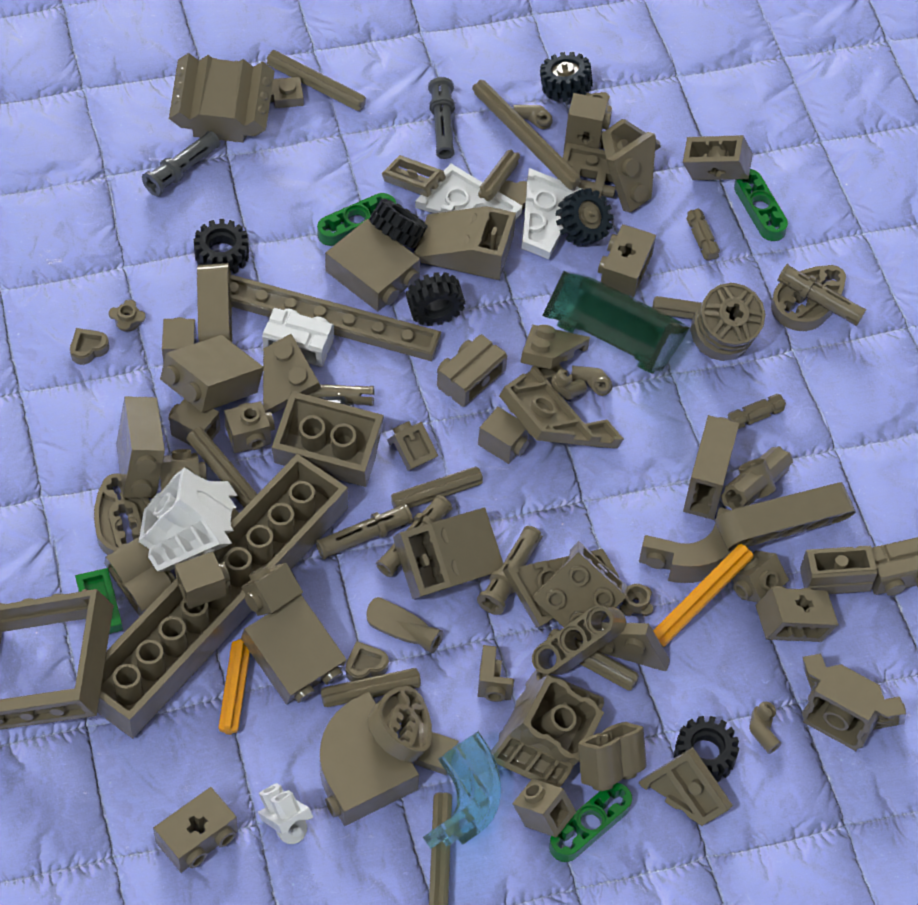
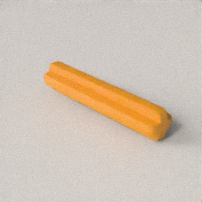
M241 639L233 641L231 644L218 729L227 735L237 733L239 730L250 651Z

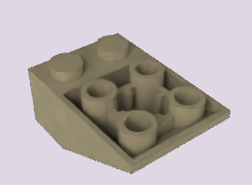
M484 206L427 214L425 224L428 228L416 245L414 254L420 258V263L500 280L514 237L516 212Z
M485 507L422 525L392 536L412 599L490 575L503 565Z

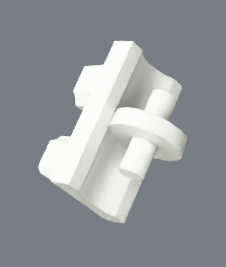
M277 783L259 792V796L265 806L264 809L258 811L261 820L275 829L277 836L287 844L300 842L307 833V823L305 820L313 818L310 808L297 801L291 791H283L281 785Z

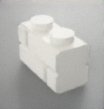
M274 308L263 332V351L265 347L292 334L308 364L323 367L327 353H329L333 343L334 324L329 323L322 317L310 318L300 315L293 309L281 310Z

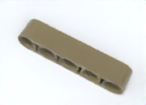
M839 482L736 508L721 514L714 521L727 550L733 551L739 544L749 547L835 524L853 516L856 510L844 484Z

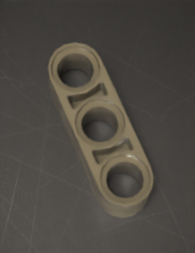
M229 263L197 266L199 342L219 335H223L232 342V298Z
M594 606L534 650L532 655L534 668L542 674L562 675L567 673L624 631L626 626L624 614L615 607ZM607 613L610 623L604 630L601 625V619ZM580 632L583 637V643L578 649L575 645V637ZM554 651V653L556 654V663L553 667H551L549 664V656Z

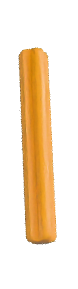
M739 544L653 630L662 647H665L753 559L754 555L748 547Z

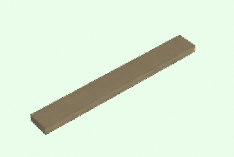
M231 275L232 307L267 317L271 316L274 308L281 310L293 309L306 317L325 318L329 323L334 324V335L428 361L433 360L441 339V331Z

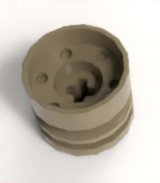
M737 283L718 285L709 291L692 318L690 331L693 342L700 352L711 359L721 361L736 359L747 351L764 327L766 314L763 302L753 290L745 285Z

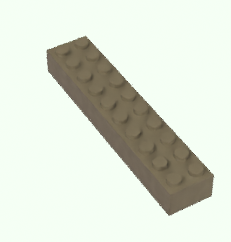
M296 454L231 521V527L234 531L226 535L232 544L214 551L218 563L224 562L229 573L230 581L226 582L227 596L188 609L175 579L106 651L97 713L133 739L252 612L245 601V593L241 586L251 581L249 575L263 566H267L269 569L272 566L285 563L288 564L291 570L313 547L316 542L315 540L320 539L348 509V487L299 454Z

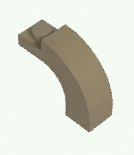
M719 507L717 517L730 510ZM715 523L713 530L706 538L694 543H677L645 535L639 563L647 564L655 569L664 568L670 570L668 581L694 583L703 581L732 551L727 550Z

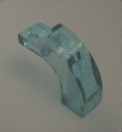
M479 731L457 744L438 759L454 783L457 793V805L451 818L423 837L430 849L442 841L446 847L458 839L462 845L491 823L498 810L501 797L499 769L489 746Z

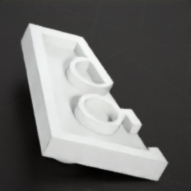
M450 164L444 170L446 179L443 182L437 181L439 186L436 189H430L432 194L429 197L420 195L415 201V208L432 213L489 206L516 212L515 220L522 214V205L500 192H497L491 201L479 198V187L483 182L453 164Z
M529 168L521 249L549 259L561 237L559 230L563 229L562 225L557 226L556 220L561 218L556 216V210L560 209L558 204L563 201L564 197L582 188L576 187L574 190H570L559 179Z

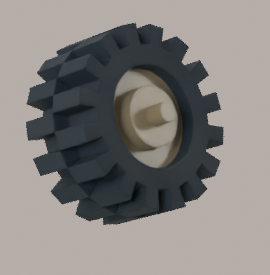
M561 52L559 57L554 54L551 56V60L545 59L544 64L540 66L542 91L549 99L553 97L554 101H559L562 98L563 102H568V98H572L573 93L586 95V92L589 93L591 87H593L591 63L587 57L583 58V55L580 53L575 56V52H570L569 55Z
M591 188L578 190L564 197L563 201L558 204L560 209L556 210V216L561 218L556 220L557 226H563V229L559 230L561 235L567 233L566 240L568 242L574 240L573 245L579 246L582 244V246H587L606 237L610 233L608 230L612 229L613 224L609 221L613 220L614 216L613 214H608L612 207L610 204L605 206L604 202L607 201V198L605 196L599 198L600 192L597 190L593 192Z

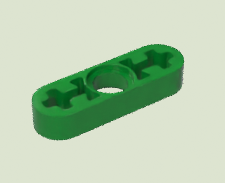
M750 169L749 179H735L734 190L760 235L768 241L781 240L785 236L788 220L760 173ZM763 201L768 207L760 209L755 207L753 202Z
M378 193L321 218L317 224L319 241L324 245L334 246L363 223L351 222L349 220L351 216L360 215L367 220L371 217L382 198L391 200L395 204L396 200L390 194Z
M616 783L609 790L599 791L576 811L557 837L551 836L549 843L551 855L561 862H570L576 859L627 815L632 802L630 790L625 785ZM610 796L614 799L620 796L622 798L621 806L618 803L613 804L608 808L606 815L604 809L609 804ZM585 815H594L600 820L601 825L597 829L589 830L582 825L581 819ZM575 829L578 835L573 839L571 849L567 846L561 849L559 847L560 838L563 841L569 840L573 836Z

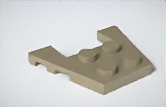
M560 365L553 369L533 366L527 374L523 373L506 385L499 395L508 406L510 412L519 419L527 432L537 441L618 448L624 440L607 419L585 424L552 387V376L563 369Z

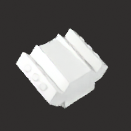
M184 467L150 501L144 509L139 543L149 549L148 558L157 572L171 571L175 569V564L214 552L232 544L226 534L234 531L231 527V513L236 509V506L231 498L238 495L228 481H207Z

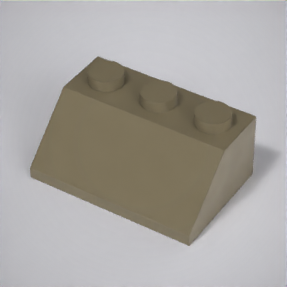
M291 391L271 447L274 463L285 466L296 454H299L337 480L367 487L376 459L384 415Z

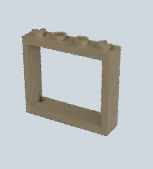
M84 589L81 592L69 594H53L51 597L38 599L27 598L20 602L8 604L0 603V643L2 632L86 619L75 688L0 699V730L97 716L114 606L97 589Z

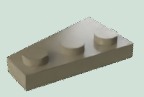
M603 549L590 551L619 578ZM569 556L503 570L536 628L549 622L553 617L534 601V594L569 560Z

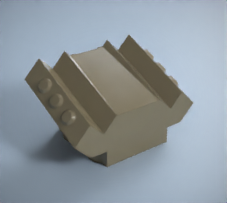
M187 53L179 58L177 62L169 119L180 128L192 129L193 137L201 138L207 131H212L218 136L219 140L243 143L245 137L256 136L266 130L275 71L263 61L253 67L244 59L229 61L212 58L207 55L198 60L190 53Z
M821 653L802 657L803 669L811 688L808 696L809 702L802 712L805 724L857 751L858 748L863 747L873 730L905 723L906 709L900 696L884 699L880 685L842 664L826 667Z
M535 670L526 682L524 692L517 699L515 709L507 724L499 733V741L490 751L489 761L532 780L534 778L561 787L568 778L573 766L580 762L578 743L582 739L594 734L604 714L602 711L604 698L551 674H542Z

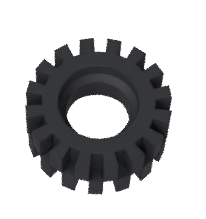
M386 198L380 200L369 218L370 223L375 225L376 229L381 230L384 235L390 236L392 240H396L402 245L405 244L409 248L416 247L428 228L417 215L410 213L408 209H404L398 203L395 204Z
M219 219V224H215L214 220L209 221V227L203 224L200 226L201 231H196L194 254L197 265L229 263L230 270L234 274L239 272L238 266L242 269L246 266L245 261L248 262L249 242L246 230L243 231V227L240 224L235 227V221L229 220L228 224H225L224 219ZM221 243L233 247L225 252H216L210 249L212 246Z
M436 272L433 277H429L428 274L424 275V280L421 281L418 278L414 281L415 285L411 284L408 287L409 291H406V299L411 316L420 325L427 323V326H433L434 322H437V325H442L443 320L450 322L452 321L451 316L458 317L460 315L459 311H463L465 308V299L459 280L454 275L449 276V273L444 272L440 276L439 272Z
M699 716L696 723L691 719L687 722L686 727L683 725L680 729L675 744L674 758L692 748L698 741L705 740L714 743L719 749V755L715 759L701 758V760L715 780L719 782L722 775L726 778L730 771L733 770L739 752V747H737L739 740L738 737H733L735 731L732 727L727 730L725 729L727 724L725 721L721 720L718 725L714 723L716 717L710 716L709 721L705 722L704 716Z

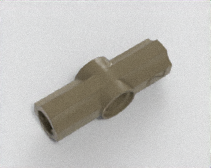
M780 446L772 447L760 458L742 464L738 468L740 474L725 486V491L721 495L724 506H728L732 510L748 506L756 499L775 492V483L789 471V467L793 463L790 452H786Z

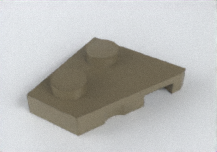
M646 132L606 159L623 211L632 212L652 198L656 145L655 133Z
M532 325L522 351L520 363L553 369L560 365V362L573 358L575 350H588L590 337L556 330L550 325Z
M292 334L264 348L263 407L265 413L271 412L273 414L285 408L291 391L309 395L321 388L319 381Z
M601 622L602 628L605 630L610 622ZM626 623L624 631L619 636L598 650L600 653L661 671H667L670 662L667 653L651 626L646 623Z
M693 747L643 777L638 782L645 790L650 787L666 797L665 802L675 809L684 811L690 819L701 826L725 813L733 806Z

